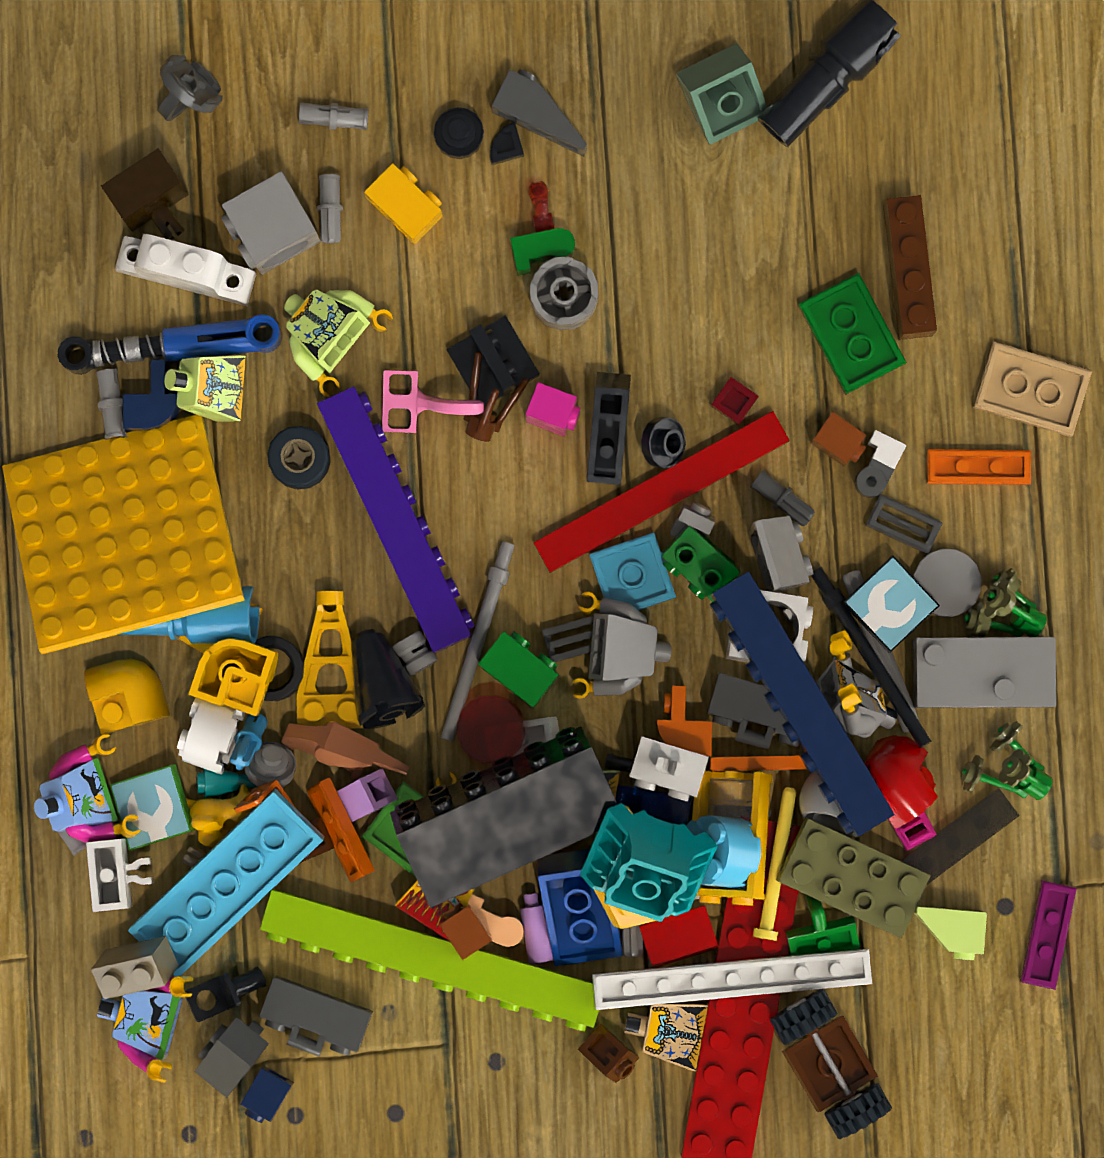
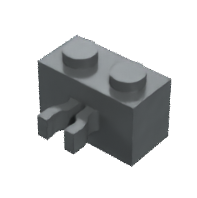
M237 1017L228 1028L222 1024L198 1055L202 1062L195 1070V1073L227 1098L269 1045L266 1040L259 1036L264 1028L254 1020L247 1026Z

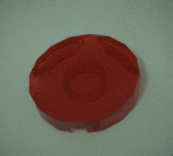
M499 695L481 696L470 701L461 711L457 722V737L462 749L472 759L481 763H493L504 756L513 757L521 748L525 738L522 713L511 700Z

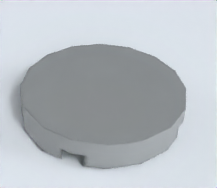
M940 549L929 553L918 563L913 577L940 605L932 613L933 615L954 617L965 613L976 603L981 592V575L977 565L968 555L955 549Z

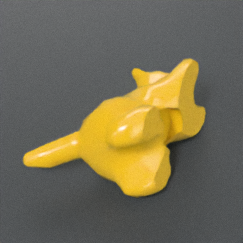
M245 784L241 785L238 795L231 799L205 798L196 801L186 798L190 817L192 818L191 825L198 831V841L201 844L213 848L255 808L252 807L236 813L234 810L249 793Z

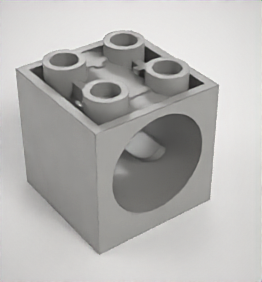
M282 171L222 204L226 212L225 215L221 216L223 223L234 241L241 238L243 244L238 246L240 253L249 268L252 270L257 267L261 275L321 242Z

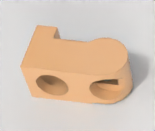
M472 894L467 906L470 905L493 939L492 941L506 947L518 944L524 933L521 921L514 916L502 917L481 908L485 899Z

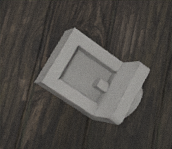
M693 502L692 505L683 503L670 531L671 535L675 537L687 524L700 530L707 536L715 524V517L710 515L712 510L696 502Z

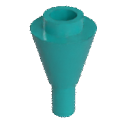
M203 768V772L196 775L197 793H204V799L237 791L238 788H241L242 784H245L247 788L258 787L248 779L246 774H238L224 770L221 775Z

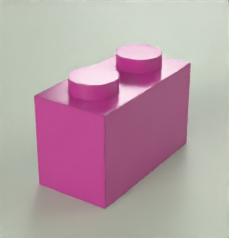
M538 382L525 414L526 422L565 437L567 429L574 431L581 413V408L577 407V397Z

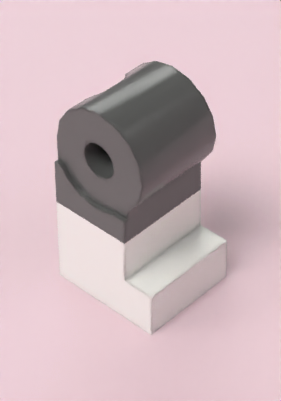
M877 430L873 432L867 444L875 448V451L867 467L858 473L854 482L857 492L866 498H874L882 493L906 447L905 444Z

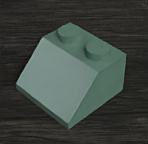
M737 43L676 73L685 99L709 145L759 121L757 117L767 107L752 62Z

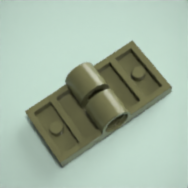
M805 817L776 880L902 938L931 875Z

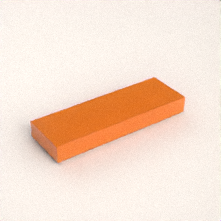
M928 449L927 484L1031 485V450Z
M800 755L709 758V770L711 772L807 769Z
M331 778L322 780L306 789L318 817H321L334 845V850L349 881L352 883L374 872V867Z

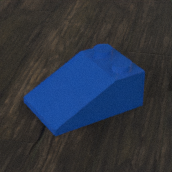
M590 849L546 855L537 860L539 886L555 966L623 956L619 928L612 925L594 889L580 875Z

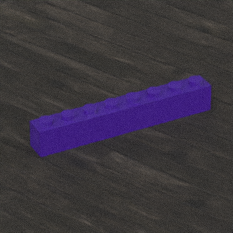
M353 386L317 403L433 653L436 654L472 637L469 629L475 627L466 608L460 611L454 598L460 596L452 577L445 580L440 570V567L446 564L438 547L430 548L425 538L431 532L423 515L416 518L410 506L417 502L409 485L401 487L396 474L402 472L393 453L388 456L386 455L382 443L386 442L387 439L379 422L372 425L367 413L373 409L365 392L358 394Z

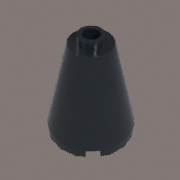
M368 629L358 633L356 640L351 643L359 725H363L364 729L381 728L395 724V718L404 713L408 719L422 711L425 707L423 697L385 635L381 632L376 633L375 629Z

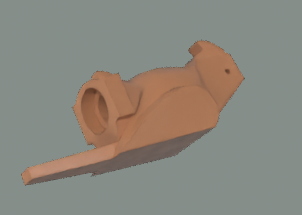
M335 721L315 727L289 723L281 741L283 745L292 751L299 749L316 757L321 763L345 768L351 773L350 778L355 780L360 778L364 767L372 766V764L405 775L409 769L408 765L379 750L380 744Z

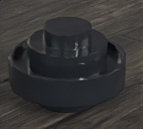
M457 107L448 109L440 115L435 123L434 137L437 147L443 154L450 158L463 159L472 156L479 150L483 143L484 130L481 120L475 113L469 109Z
M659 417L651 420L645 427L641 439V448L645 460L652 466L669 468L676 465L682 458L686 440L680 423L669 417Z

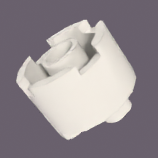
M195 698L189 713V717H192L190 730L183 729L177 745V749H179L178 755L182 756V761L222 775L224 764L221 762L228 764L236 745L235 737L238 733V729L235 728L238 720L243 721L245 712L226 705L219 706Z

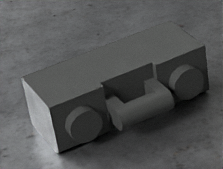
M722 673L717 675L706 713L713 715L712 722L731 728L733 721L740 723L735 740L769 750L773 733L780 735L778 742L795 747L799 745L798 740L792 743L782 727L786 720L780 710L774 713L764 697V694L768 692L765 686ZM752 722L767 727L765 735L747 730V723Z
M276 975L273 977L259 1017L266 1019L265 1025L275 1030L284 1032L286 1027L291 1028L292 1031L287 1045L319 1057L326 1041L331 1043V1050L349 1056L351 1051L356 1053L359 1051L373 1011ZM300 1028L320 1034L318 1040L299 1035Z

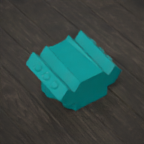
M623 803L607 809L580 875L592 889L605 893V904L662 922L669 915L678 916L690 910L718 845L706 831L693 835L684 823L681 825L671 824L653 818L645 810L632 815Z

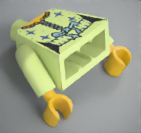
M314 290L306 300L294 294L288 298L284 306L285 311L292 316L287 322L286 328L292 334L289 345L293 359L312 381L317 380L320 383V392L327 397L331 396L323 389L325 381L332 380L338 388H340V385L335 377L326 376L324 371L326 370L331 373L367 328L370 322L366 318L372 319L371 324L373 328L379 332H384L387 329L377 323V316L383 315L391 321L393 319L392 314L388 310L376 311L373 309L374 305L351 290H329L326 293Z

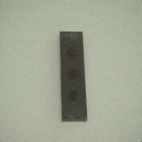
M997 788L936 833V836L924 842L900 861L931 875L927 883L928 885L1020 815L1002 791Z

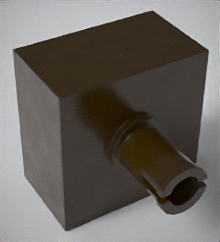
M159 148L101 185L107 197L132 232L151 219L165 239H175L168 225H171L177 236L184 232L185 229L180 225L170 207L189 194Z

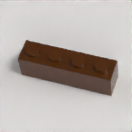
M921 195L889 198L884 203L883 210L898 339L933 337L937 331L922 198Z

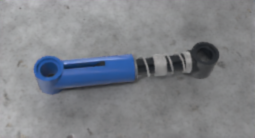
M260 314L249 319L163 328V333H160V336L148 337L147 334L145 338H139L138 335L127 336L123 340L115 338V341L103 342L102 339L94 341L93 339H82L72 336L61 342L57 356L59 362L69 372L82 375L88 373L91 369L104 366L106 362H109L111 365H114L115 361H124L125 363L143 362L145 358L154 357L158 360L160 356H163L167 362H173L187 358L216 357L250 352L269 353L279 347L282 341V332L274 318ZM269 326L273 329V335L268 341L259 342L256 340L255 333L259 327ZM246 335V337L232 338V339H223V340H215V341H214V339H216V338H224V337H233V336ZM78 347L85 350L83 361L78 364L70 363V352Z

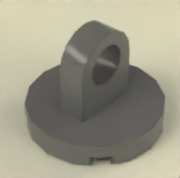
M171 55L160 67V76L170 91L158 107V112L166 121L176 118L187 106L202 113H211L223 100V96L218 94L221 88L214 76L198 62L193 61L192 64L185 62L186 57L183 55Z

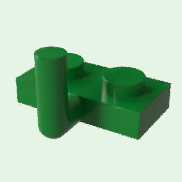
M805 894L813 925L785 931L790 956L860 949L854 917L849 916L826 922L825 911L821 901Z

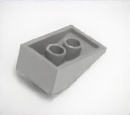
M790 516L755 521L748 531L766 591L779 593L808 584L810 582L808 576L813 575V569L808 555L802 556L798 543L803 542V536L799 523H792Z

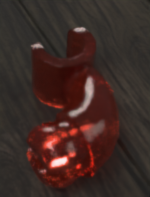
M541 180L536 183L532 182L529 185L528 194L536 215H533L535 231L541 232L554 229L552 213H548L549 190Z

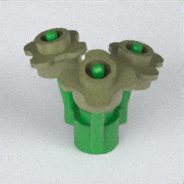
M1013 568L1006 572L1002 570L994 575L990 583L991 587L983 595L984 602H979L978 606H973L967 610L964 617V628L967 629V638H972L974 634L984 637L990 628L1010 633L1015 637H1022L1024 634L1029 637H1037L1044 629L1047 621L1046 614L1037 610L1036 604L1027 600L1017 591L1022 581L1017 578V573ZM1016 600H1017L1021 605L1016 606V605H1015V604H1016ZM1012 612L1010 622L1013 626L992 621L996 614L998 616H1006Z

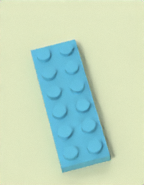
M275 788L134 922L128 932L139 942L166 936L179 965L173 975L175 977L181 976L324 840L325 836Z

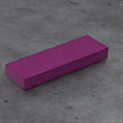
M1041 880L1020 979L1021 983L1056 990L1077 888Z

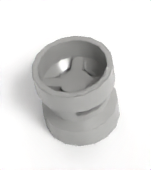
M421 630L392 647L396 655L405 662L404 668L410 677L438 661L435 653L432 650H428L425 645L426 638Z

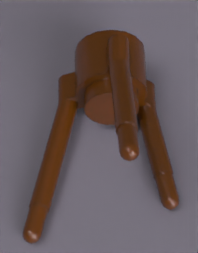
M476 352L474 357L469 400H476L482 356L480 352ZM524 378L497 418V413L493 411L499 390L493 389L483 413L464 416V420L468 422L465 430L466 434L480 441H491L493 433L500 431L504 419L523 393L529 380Z

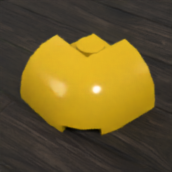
M229 638L218 641L205 651L199 661L188 695L219 706L226 705L253 716H258L269 683L273 680L279 653L241 639Z
M132 658L119 659L84 670L89 701L92 702L101 735L171 716L162 683L157 673L146 663Z

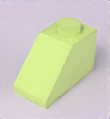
M924 906L916 907L914 914L946 951L954 952V959L974 960L975 954H984L986 912Z

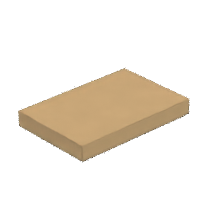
M993 342L973 408L1072 437L1092 371Z

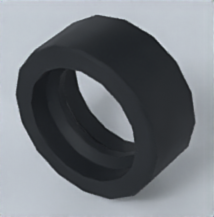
M265 636L257 639L254 644L285 652L292 664V674L288 682L282 687L267 689L264 701L277 702L289 698L298 690L303 679L304 660L301 652L293 643L281 637Z

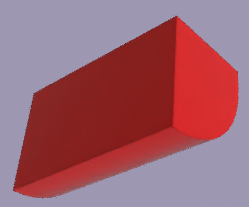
M705 905L678 916L664 918L662 922L654 921L639 926L652 968H659L718 949V943Z

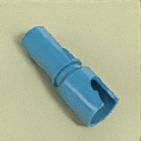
M242 586L245 601L117 635L169 636L171 640H178L180 636H186L191 643H217L221 640L234 638L255 643L259 631L260 607L250 605L254 592L253 586Z

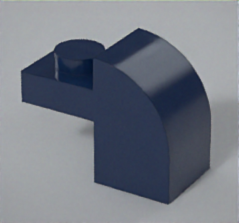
M151 360V394H123V429L127 432L158 429L177 417L180 408L177 406V394H169V390L165 387L164 383L165 375L170 370L169 364L165 360Z

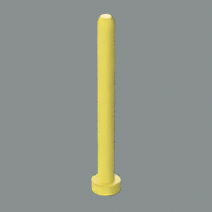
M785 787L782 792L759 929L754 928L753 937L777 941L778 932L773 931L781 883L776 879L786 857L796 798L794 788Z

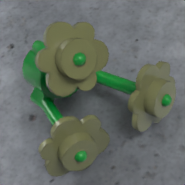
M1017 721L1011 725L1006 723L999 727L993 736L995 741L990 746L993 751H1000L1008 744L1015 750L1011 756L1003 761L999 779L982 773L981 768L984 760L979 755H975L972 762L965 764L961 775V780L964 781V791L972 792L975 784L980 780L1014 792L1023 799L1029 795L1035 800H1041L1046 796L1052 786L1053 779L1043 772L1044 766L1035 761L1015 740L1018 732L1023 727Z

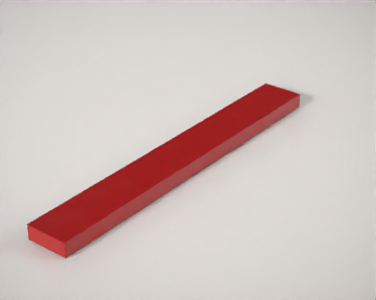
M774 411L535 541L533 544L549 573H552L785 445L790 440Z

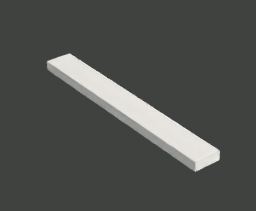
M869 949L592 974L596 1010L872 984Z

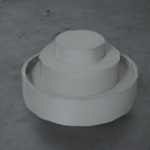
M262 742L260 750L254 753L250 765L245 766V773L248 779L256 786H261L277 779L279 784L285 787L294 777L296 758L292 751L283 744Z

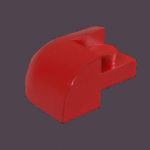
M892 735L875 742L866 757L865 766L870 769L871 776L895 814L889 818V821L896 829L922 814L934 803L938 796L934 791L936 784L931 772L922 765L928 754L925 748H919L916 741L908 737Z

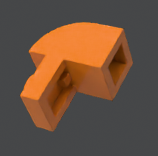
M671 686V693H664V713L670 714V720H656L657 731L661 740L665 744L711 757L713 722L685 721L686 686Z

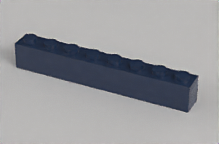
M747 572L713 592L711 597L714 601L709 604L710 608L719 622L724 619L732 630V632L727 634L728 638L737 652L744 650L750 662L745 664L746 668L755 682L762 680L768 690L764 694L768 705L774 713L780 710L786 720V723L782 724L786 735L792 743L798 740L804 750V753L800 755L804 765L810 773L816 771L823 783L818 785L828 804L834 801L841 814L836 817L846 834L853 832L855 837H859L894 816V812L751 574Z

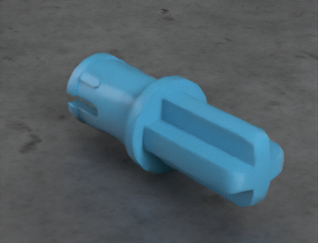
M249 714L243 729L236 734V745L230 757V762L236 765V769L242 770L244 766H249L254 753L261 748V737L268 724L267 719L262 714L258 715L256 722H253L255 716Z

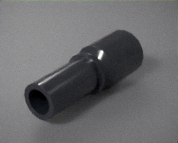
M859 0L821 40V51L817 55L812 53L809 56L810 63L757 117L759 122L775 139L785 147H789L825 109H831L849 91L848 85L851 81H862L878 65L882 56L891 49L901 36L893 29L898 23L874 0Z

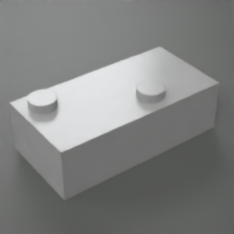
M1055 637L915 638L912 640L914 708L1056 707Z

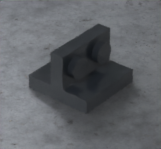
M506 315L484 328L481 324L469 331V337L446 349L469 390L475 353L480 352L482 354L476 400L482 401L484 407H486L493 389L499 390L497 401L513 392L524 378H527L530 382L540 376Z

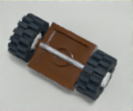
M820 989L784 1008L774 1017L770 1018V1022L784 1045L806 1035V1037L782 1052L817 1112H821L836 1103L824 1115L837 1138L842 1139L876 1122L878 1118L890 1112L892 1106L879 1083L871 1084L855 1092V1090L875 1079L878 1075L844 1016H839L822 1026L835 1017L838 1012L825 990Z

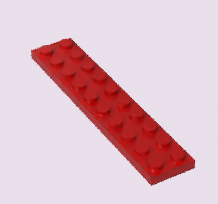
M741 815L740 818L751 822V817ZM768 820L764 894L766 892L777 822ZM791 824L786 857L801 826ZM781 883L773 931L778 932L777 941L753 937L754 928L759 929L764 900L753 899V906L733 905L732 898H726L715 963L787 956L789 946L785 931L792 930L798 890ZM781 993L708 1000L681 1158H752L774 1035V1027L770 1022V1018L774 1017L778 1012Z

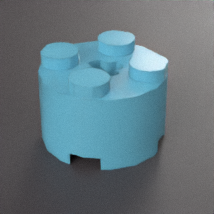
M708 815L688 823L686 827L693 835L706 831L718 845L701 885L728 888L744 887L747 884L745 880H747L749 874L757 872L761 859L760 838L753 836L750 828L752 826L751 822L742 818Z

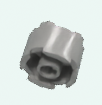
M555 257L543 263L534 274L530 284L531 306L537 318L544 325L557 330H573L585 324L594 314L598 302V282L592 270L582 262L571 257ZM560 287H567V292L573 291L569 295V300L562 301L561 297H556L559 294Z

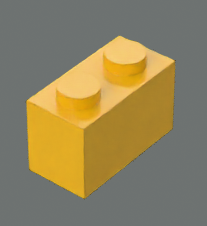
M392 163L365 190L364 194L366 199L415 245L443 217L442 210L439 208L442 203L428 189L423 193L415 185L418 181L417 178L406 167L403 166L399 170Z

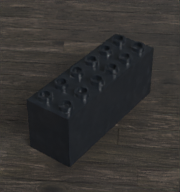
M581 726L576 729L574 727L565 728L555 735L556 738L545 743L541 741L534 742L525 747L524 752L514 757H501L491 764L492 767L480 772L477 770L470 771L461 776L458 782L450 786H437L431 789L427 796L416 801L413 799L406 800L398 804L395 810L390 812L396 836L430 908L598 832L607 809L617 805Z

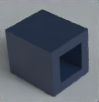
M264 1065L240 1104L247 1108L244 1113L257 1122L263 1123L264 1119L271 1122L294 1082Z

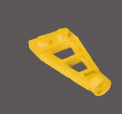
M316 591L317 610L305 657L303 679L297 691V724L315 727L335 721L349 729L363 728V725L360 726L357 720L351 651L352 638L343 608L344 591ZM336 605V609L333 612H328L324 609V606ZM335 629L340 633L342 654L340 656L323 657L320 654V640L323 631ZM325 664H337L342 667L347 681V689L344 693L323 695L316 690L317 676L322 666Z

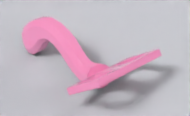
M384 370L383 432L416 433L417 416L424 410L444 414L478 415L484 412V403L480 400H451L426 395L418 388V371ZM393 374L410 375L412 378L411 393L407 395L390 393V376ZM392 408L409 409L411 412L410 427L407 429L391 428L388 425L389 410Z

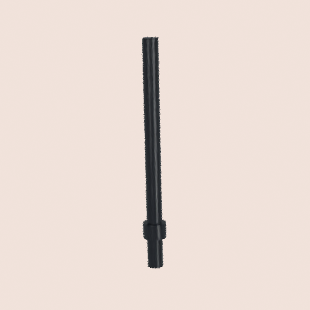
M822 567L814 570L811 577L824 596L822 601L829 611L833 610L849 634L852 642L919 748L932 742L854 617L842 604L846 598L839 588L835 589Z

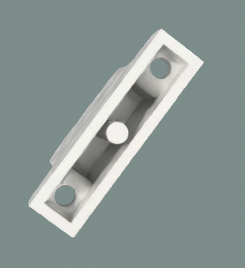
M143 234L142 240L124 236L115 266V271L247 307L256 278L255 271L228 263L224 256L219 253L149 234ZM132 250H138L136 261H130L128 259L129 253ZM232 276L239 278V284L235 288L227 286V280Z

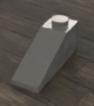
M519 69L518 73L509 70L492 104V113L512 123L515 122V124L584 157L587 151V143L541 84L536 82L537 77Z

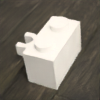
M641 737L630 777L636 779L635 786L655 791L656 785L669 789L668 796L688 802L690 795L697 797L709 757Z
M126 838L86 842L93 912L133 907L131 882L141 885L154 883L153 877L142 878L140 875H130L129 870H137L141 865L152 864L151 857L141 858L129 864Z

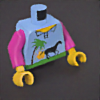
M109 734L97 736L91 746L87 747L84 744L61 755L49 771V780L40 785L42 798L37 799L34 803L36 815L40 819L49 818L53 830L56 832L66 831L70 837L84 843L115 839V835L122 834L126 838H133L141 831L136 830L133 832L126 828V822L138 820L139 817L136 815H128L120 824L113 825V822L118 821L99 759H92V756L96 754L108 755L115 751L116 747H112L107 751L102 750L100 747L101 740L111 736Z
M171 976L165 986L123 995L121 1001L110 998L103 999V997L101 999L97 1017L115 1021L112 1037L118 1040V1048L135 1066L147 1072L151 1080L165 1083L166 1079H163L160 1075L161 1069L163 1067L172 1069L173 1067L171 1063L158 1059L164 1060L167 1058L183 997L192 996V993H186L184 990V983L193 981L191 976Z

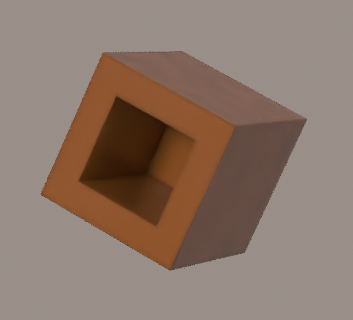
M832 412L811 444L842 466H845L849 460L856 463L867 447L862 441L867 435Z
M459 903L442 914L446 921L442 922L440 927L462 960L493 940L470 905L463 909Z

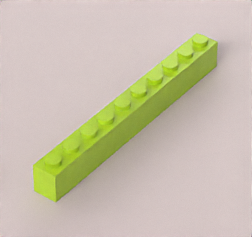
M271 890L260 930L268 932L267 939L286 944L287 938L301 942L299 948L314 953H319L320 948L334 952L332 958L352 963L354 958L367 961L366 968L386 973L387 967L400 971V978L419 983L420 977L433 981L432 987L452 993L453 987L467 991L465 997L485 1002L487 997L500 1000L499 1007L519 1012L521 1006L533 1010V1017L552 1022L553 1016L567 1020L565 1026L585 1032L587 1026L592 1028L595 1026L599 1010L595 1009L593 982L482 949L477 950L462 960L452 943L447 939L281 890Z

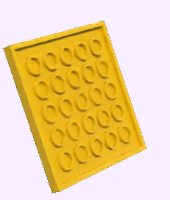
M196 414L170 421L158 429L131 431L127 433V437H112L109 440L101 439L2 466L38 649L41 654L245 601L202 416Z

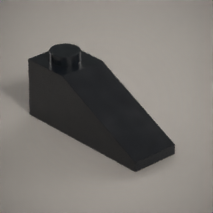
M597 372L587 482L621 485L631 375Z

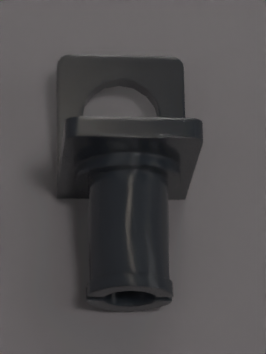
M258 966L233 978H230L229 974L225 973L186 990V993H192V996L186 997L195 1021L201 1022L226 1010L240 1006L239 997L266 987V981ZM204 990L212 992L216 1000L214 1007L208 1011L200 1009L196 1002L197 995Z

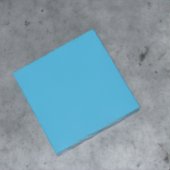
M654 532L589 554L603 598L628 602L637 610L676 598L667 569L662 564L664 560Z

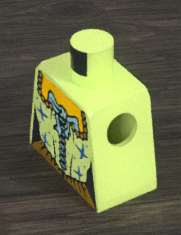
M246 356L182 359L179 370L170 369L167 371L164 380L165 387L168 390L177 391V406L180 409L216 422L241 421Z

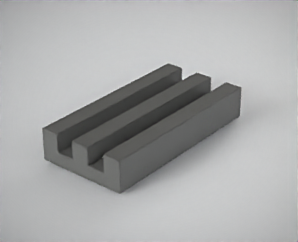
M880 494L865 526L918 551L929 554L943 523ZM883 504L933 527L931 532L882 511ZM877 517L927 539L926 543L923 544L876 522Z
M594 616L542 630L549 658L553 662L591 653V645L560 654H555L554 648L592 638L593 630L552 641L550 635L593 624Z

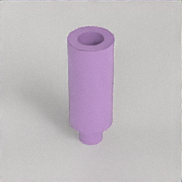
M537 893L524 895L525 908L520 909L528 963L552 961L553 954L543 905L539 906Z

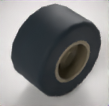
M304 426L288 427L280 431L270 442L267 453L268 466L275 478L285 486L297 490L308 489L320 483L328 473L331 463L330 450L323 437L313 429Z

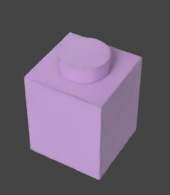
M383 768L337 791L351 822L361 819L398 799Z

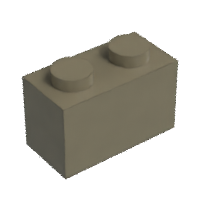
M162 936L106 949L91 968V971L103 999L165 986L179 965L167 937Z

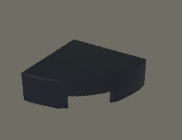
M515 122L503 127L495 137L490 150L492 165L524 157Z

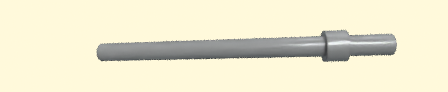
M502 541L494 567L490 566L486 579L489 580V584L440 737L442 739L454 742L502 585L506 586L510 572L507 569L515 547L513 544Z

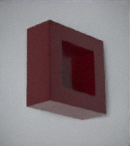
M730 377L711 404V407L739 426L759 396Z

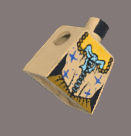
M691 1002L650 1005L648 1016L633 1013L627 1014L624 1033L644 1037L642 1052L688 1070L696 1071L708 1005L706 1003Z

